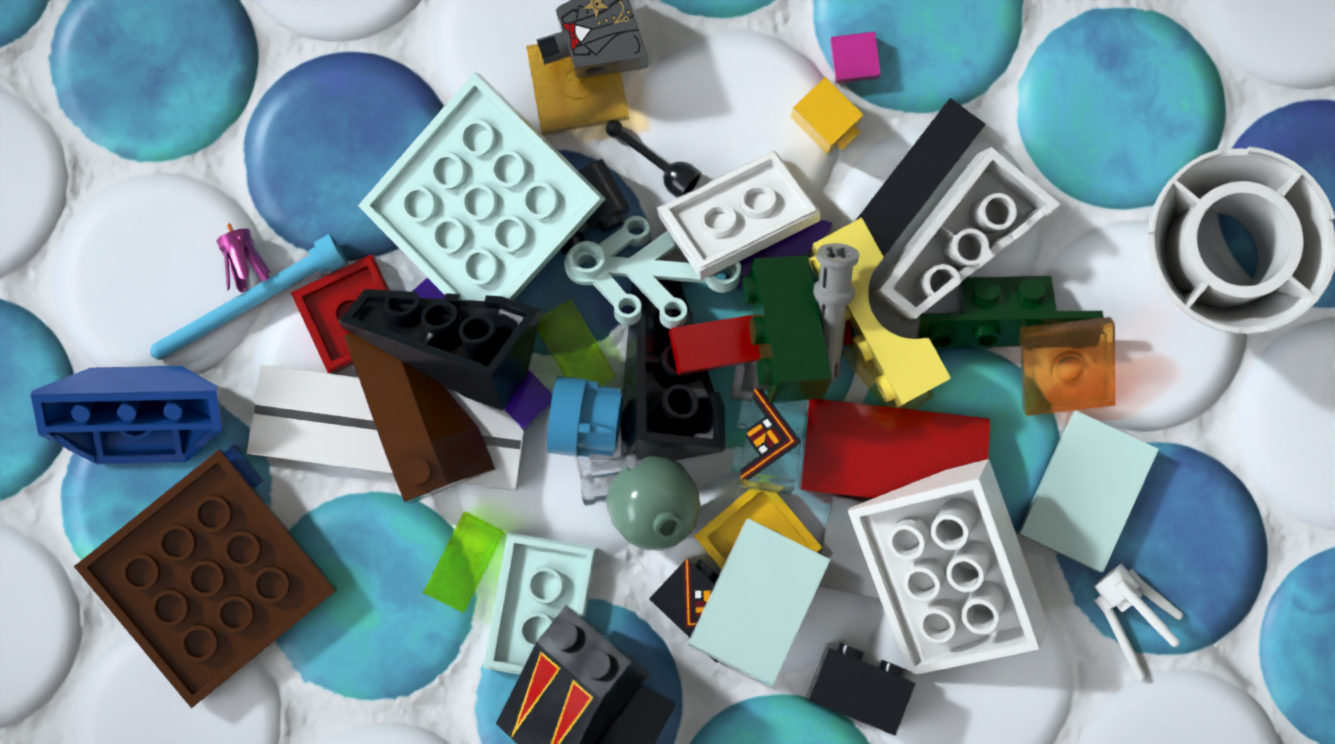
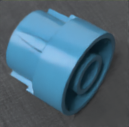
M557 376L549 413L547 452L575 457H590L591 454L613 456L618 445L623 411V393H620L621 389L598 385L599 382L589 381L588 379Z

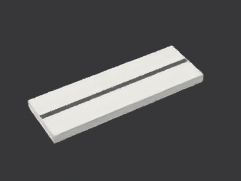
M260 364L247 454L393 474L358 377ZM448 390L451 396L480 428L496 470L464 482V484L517 491L525 432L504 411L466 398L453 390Z

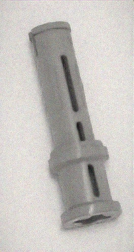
M829 243L818 248L816 258L820 263L819 281L813 287V294L818 301V309L833 378L832 381L835 378L838 379L841 374V354L844 341L846 309L855 296V287L851 282L853 266L859 260V252L855 248L840 243Z

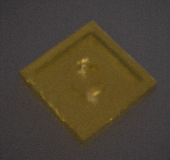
M538 44L526 46L542 135L607 124L611 120H629L621 72L577 78L570 57L544 65Z

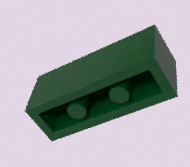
M808 255L754 259L748 277H743L742 280L743 300L745 304H751L753 313L749 324L750 339L753 345L759 346L761 357L757 362L758 382L761 387L766 386L769 403L823 399L833 379L818 304L813 294L814 284Z

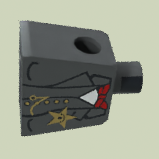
M570 0L555 9L561 31L536 39L544 65L570 57L577 78L640 70L648 67V55L629 0Z

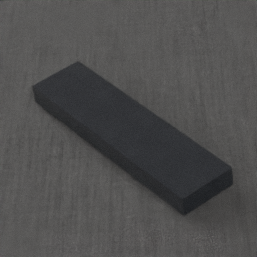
M949 98L856 219L858 220L862 217L883 257L986 125L952 98Z

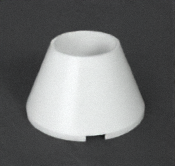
M1248 147L1247 149H1219L1199 156L1189 162L1167 182L1160 192L1149 221V257L1154 274L1165 294L1191 319L1204 326L1226 333H1262L1284 326L1302 316L1319 300L1326 290L1335 270V230L1333 224L1335 215L1320 185L1305 169L1294 161L1275 152L1255 147ZM1204 213L1228 215L1242 223L1252 235L1257 247L1258 264L1255 275L1248 286H1238L1221 280L1203 262L1198 249L1197 233Z

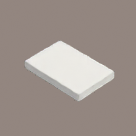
M775 150L657 208L660 220L701 280L820 221V211Z

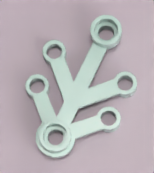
M642 216L629 217L621 229L600 244L591 241L577 243L568 251L564 261L567 276L577 284L594 285L614 306V316L623 325H633L640 320L642 315L641 301L633 294H626L612 276L628 277L658 308L661 323L669 329L685 324L687 320V306L683 300L673 297L657 279L707 283L708 287L712 290L726 293L735 289L741 278L740 261L703 280L699 278L690 263L661 261L660 259L672 250H681L668 231L630 258L614 257L628 245L640 247L649 241L650 224ZM632 228H641L644 230V232L639 235H633L629 231ZM587 262L595 265L589 269L580 267L583 263ZM724 273L730 278L721 280L715 278V276ZM626 305L633 306L636 309L630 314L620 311ZM670 309H676L681 314L678 317H669L666 315V312Z

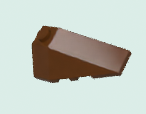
M353 333L344 335L386 458L405 503L413 504L496 470L480 428L441 383Z

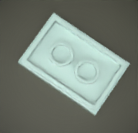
M1073 411L1017 534L1099 573H1103L1159 449L1079 411Z
M748 518L742 526L687 645L756 680L773 686L831 559Z
M507 532L483 668L521 674L537 640L566 605L586 617L597 554L596 547Z

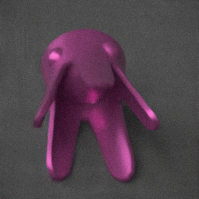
M228 223L229 232L216 240L224 256L227 290H230V265L237 290L244 292L247 287L246 278L249 276L246 258L261 281L268 279V274L271 271L255 249L250 229L233 230L232 225Z

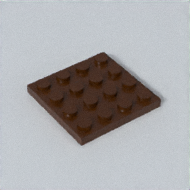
M218 449L74 566L191 709L337 590L222 449Z

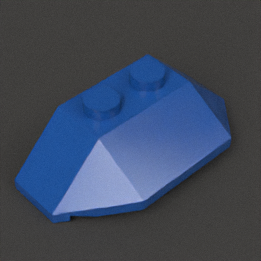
M183 366L91 367L37 388L30 394L38 435L49 441L51 439L55 440L67 450L95 464L187 462L213 437L222 432L224 427L218 386Z

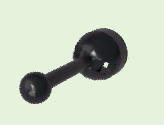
M611 120L607 123L605 131L609 137H618L664 171V185L673 196L678 198L695 188L702 172L692 164L683 161L668 164L626 133L619 121Z

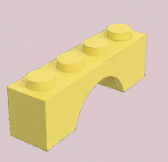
M862 217L813 243L811 248L813 257L809 258V264L818 280L820 263L816 256L820 246L829 243H840L852 246L859 252L858 263L853 266L851 282L855 287V296L851 303L847 305L845 321H850L858 335L852 338V341L860 357L865 363L871 360L880 376L874 378L887 403L894 400L898 408L951 379L929 338L908 339L897 336L885 329L874 316L868 298L869 282L874 270L884 257Z

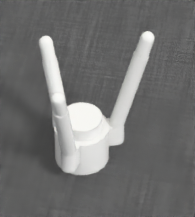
M1120 564L1094 585V588L1100 594L1094 602L1104 612L1129 665L1132 667L1137 679L1141 681L1145 679V673L1113 607L1116 606L1123 612L1133 605L1173 647H1178L1180 641L1141 599L1142 594L1177 620L1183 618V613L1142 581L1133 569L1128 571L1123 564Z

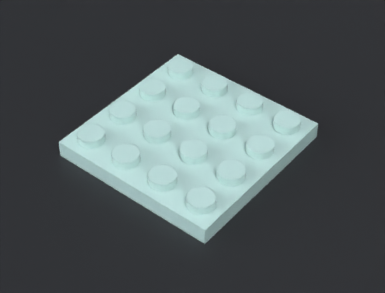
M474 72L358 206L444 295L445 293L460 294L462 300L484 301L486 295L502 296L515 300L606 198L481 74Z

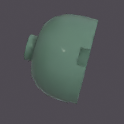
M649 456L641 459L644 464L638 465L631 470L627 466L617 474L609 486L606 506L614 527L628 543L645 550L662 551L677 546L688 538L697 524L701 503L697 486L681 463L669 457Z

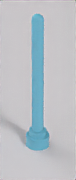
M330 233L314 242L315 247L308 250L309 256L154 343L150 348L151 356L154 359L162 360L315 272L319 271L323 274L329 270L333 273L348 265L343 251Z

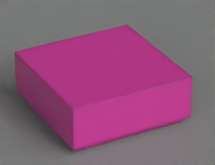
M875 32L830 38L835 84L880 78L881 73Z

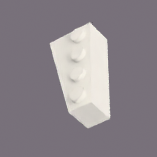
M990 147L973 158L869 294L902 321L916 319L962 283L970 274L994 258L998 252L1012 241L1018 239L1031 229L1035 223L1054 211L1061 203L995 149Z

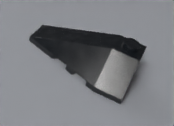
M657 279L673 297L685 302L687 306V320L683 326L695 324L680 281ZM632 282L631 294L637 296L641 301L642 315L637 323L628 326L621 419V458L641 460L649 456L669 457L676 461L723 452L726 449L724 404L720 393H715L708 371L683 375L677 374L669 335L670 329L661 323L658 308ZM630 306V313H632L636 309L633 306ZM670 309L666 312V315L669 317H678L681 314L676 309Z
M364 289L339 322L344 329L460 395L503 411L527 377L541 312L540 309L502 296L486 295L484 301L462 300L460 294L445 293L444 299L419 298L418 294L413 291Z

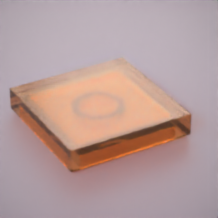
M1111 317L1020 328L1022 409L1026 416L1116 405L1115 322Z

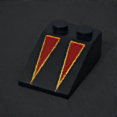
M566 605L537 640L496 725L517 744H594L649 676L650 672L589 619Z

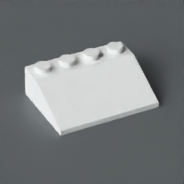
M989 459L944 470L849 508L848 513L909 676L1040 649L1048 623Z

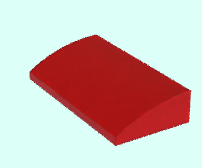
M825 399L809 400L799 488L806 491L876 498L944 470L987 460L989 454L990 418Z

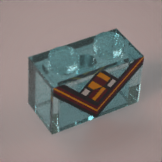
M753 389L750 402L742 400L737 428L746 429L743 446H734L730 471L732 473H739L738 487L786 495L792 494L796 484L808 400L769 403L767 391Z

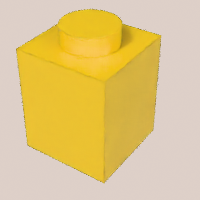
M826 77L793 107L791 119L827 155L837 146L842 151L845 150L861 133L857 126L860 124L863 114Z

